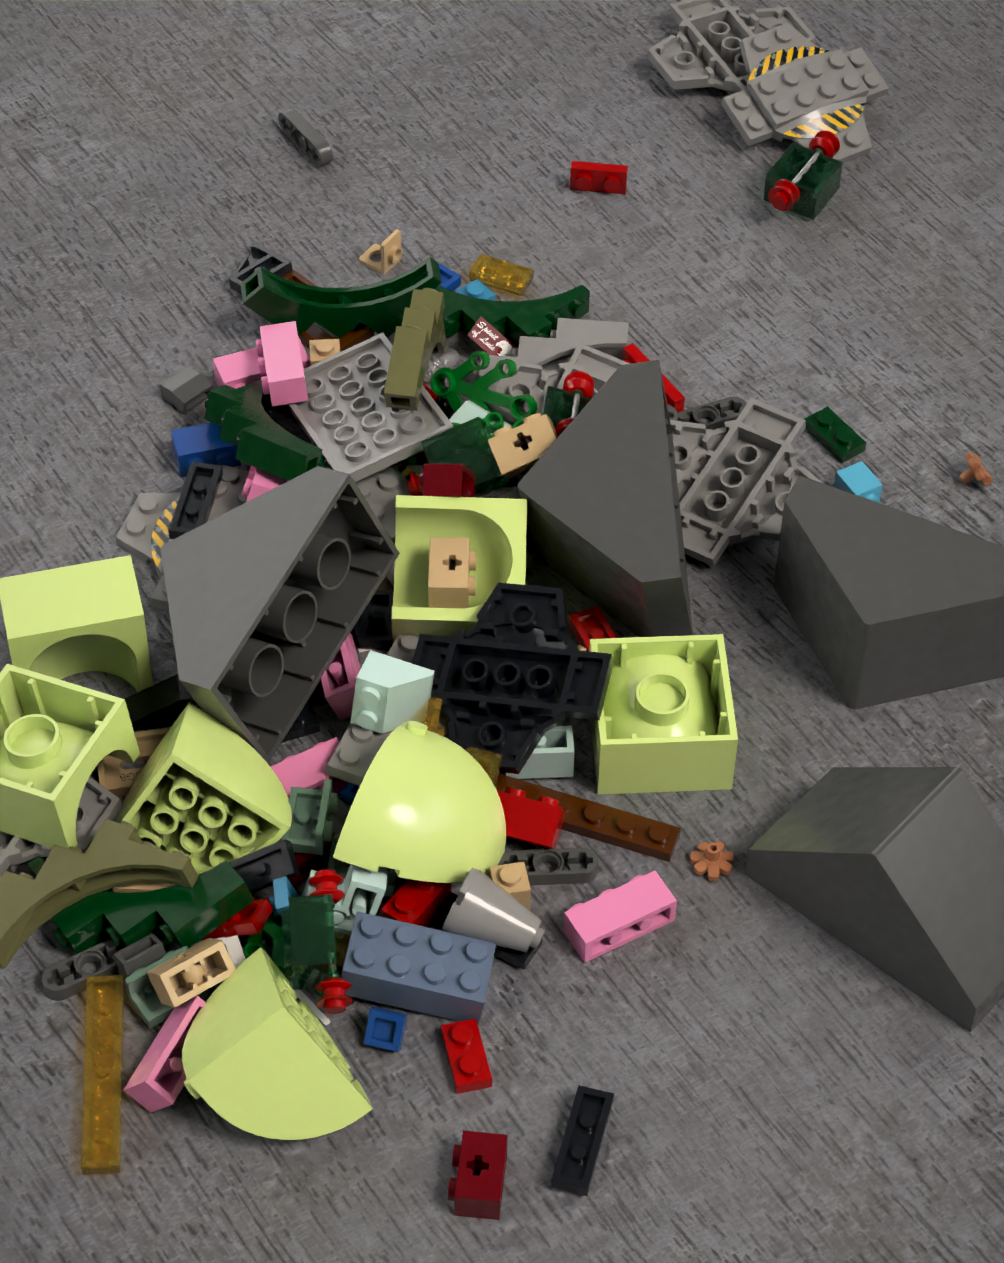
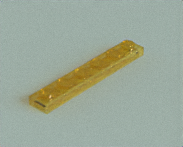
M123 975L87 977L81 1157L83 1175L120 1173L124 1028Z

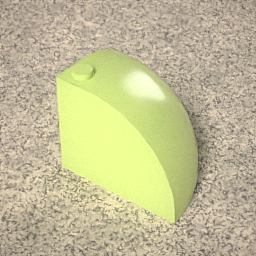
M189 702L141 770L122 802L123 808L114 819V822L126 821L135 826L142 842H150L159 849L170 853L172 851H180L190 857L191 863L199 875L209 871L225 860L231 862L278 842L291 827L292 809L282 783L261 755L230 728Z
M404 721L387 737L367 770L343 825L333 858L375 872L378 871L379 867L395 869L400 878L426 882L464 883L472 867L481 870L490 877V866L498 865L505 852L506 844L504 810L493 782L483 767L461 746L437 733L427 730L428 727L423 723Z
M262 947L245 959L215 989L203 1008L196 1015L187 1032L182 1049V1064L186 1075V1080L183 1081L185 1087L195 1099L202 1097L218 1115L243 1131L279 1140L315 1138L340 1130L357 1121L373 1109L360 1082L357 1079L351 1082L354 1079L348 1070L351 1067L308 1004L304 1000L296 1001L298 997L289 985L290 981Z

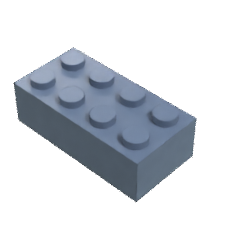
M357 911L341 978L352 985L351 989L345 991V995L456 1021L476 1018L477 1024H479L485 1003L496 943Z

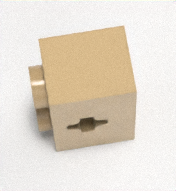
M540 413L530 415L523 419L524 424L513 429L511 426L503 427L493 433L495 437L488 439L500 472L506 479L530 470L558 438L554 425L547 414L543 416ZM523 438H527L530 441L528 443L529 449L525 451L520 447L523 445Z
M430 537L429 608H468L469 596H475V576H469L470 571H476V551H470V538Z
M207 938L146 973L161 1004L175 1008L227 979L236 969L223 941Z

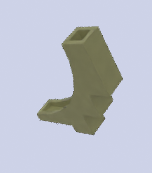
M432 288L413 289L410 308L405 307L402 326H396L384 390L386 407L417 411L430 356L432 353L445 355L447 343L443 320L445 310L443 292H438Z
M104 819L86 852L73 846L68 849L54 845L36 878L24 872H20L18 875L4 871L0 878V968H6L20 946L41 925L64 908L87 896L113 887L137 883H169L193 888L199 876L191 863V859L180 851H172L170 853L159 849L150 842H142L137 833V828L126 821H119L117 823Z

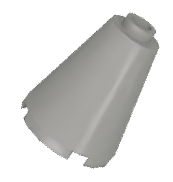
M472 867L459 891L460 893L455 903H453L442 930L496 943V946L527 953L529 947L537 949L545 932L544 929L540 928L542 920L481 870Z

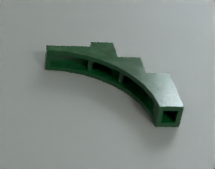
M429 257L400 275L364 286L322 288L304 285L279 277L263 267L257 269L240 286L243 305L272 324L296 321L298 335L309 329L316 322L341 339L362 322L376 333H384L388 338L396 331V326H402L405 307L410 308L413 289H436L442 283L438 262Z
M440 285L435 289L444 294L445 310L443 320L446 338L455 335L459 331L468 335L479 317L482 316L498 332L519 348L520 336L550 338L551 329L557 330L558 318L578 319L589 312L590 291L584 285L558 295L527 301H492L473 298L453 292Z
M261 380L237 389L224 385L210 390L205 400L206 412L204 419L222 427L219 439L238 447L235 459L288 481L319 466L323 449L289 433L274 422L266 413L271 409L272 404L270 394L264 395Z
M40 856L27 863L35 875L33 876L34 878H36L45 862ZM225 860L200 875L193 888L175 885L148 892L118 893L102 891L87 896L64 908L51 918L57 927L52 933L64 949L70 945L76 954L91 948L108 935L116 946L123 943L127 947L151 933L157 936L161 932L170 944L176 940L181 947L187 946L190 948L254 902V899L244 880Z

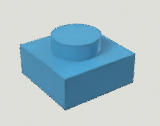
M478 279L455 291L456 293L473 298L496 301V294Z
M286 876L274 879V894L270 895V903L274 914L280 915L288 927L299 924L300 908L297 891Z

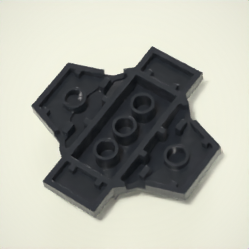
M498 582L477 614L478 622L474 628L465 633L461 629L452 637L420 634L412 664L435 671L430 702H438L442 711L449 718V740L471 754L484 770L519 774L545 732L553 729L561 722L570 723L571 717L600 720L614 658L612 654L579 651L575 642L569 638L566 602L562 588Z

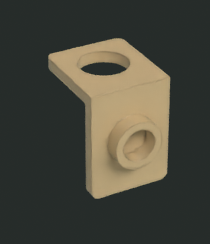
M396 229L381 243V246L373 244L359 257V263L385 275L402 259L401 231ZM374 254H381V262H374L370 257Z

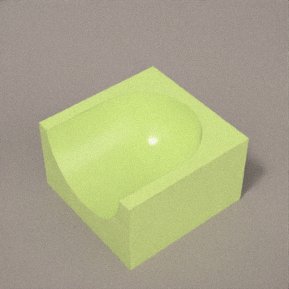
M396 495L395 547L400 554L395 560L391 618L392 643L395 642L398 635H414L419 637L420 634L452 637L461 629L465 633L474 628L478 622L477 614L498 582L525 585L527 499ZM430 537L470 538V551H476V571H470L469 576H475V596H469L468 608H429Z
M131 555L0 578V601L12 665L59 680L73 674L88 671L111 673L128 681L137 692L153 686L144 612Z
M723 634L590 639L589 652L612 654L614 658L600 720L590 719L597 794L732 789L738 735Z
M6 664L0 672V831L53 848L54 845L68 849L71 846L76 847L78 845L76 838L78 806L85 785L95 767L106 755L134 763L140 754L125 699Z

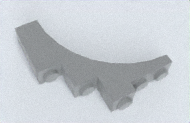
M558 318L557 330L551 329L550 338L520 336L519 348H513L512 356L489 355V366L483 370H474L473 382L495 368L497 362L503 359L541 365L543 371L557 369L559 363L570 361L578 343L623 360V347L628 345L629 323Z

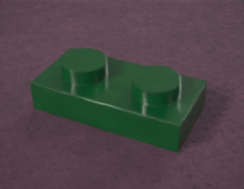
M828 406L804 418L806 420L805 429L841 463L865 451L867 442Z

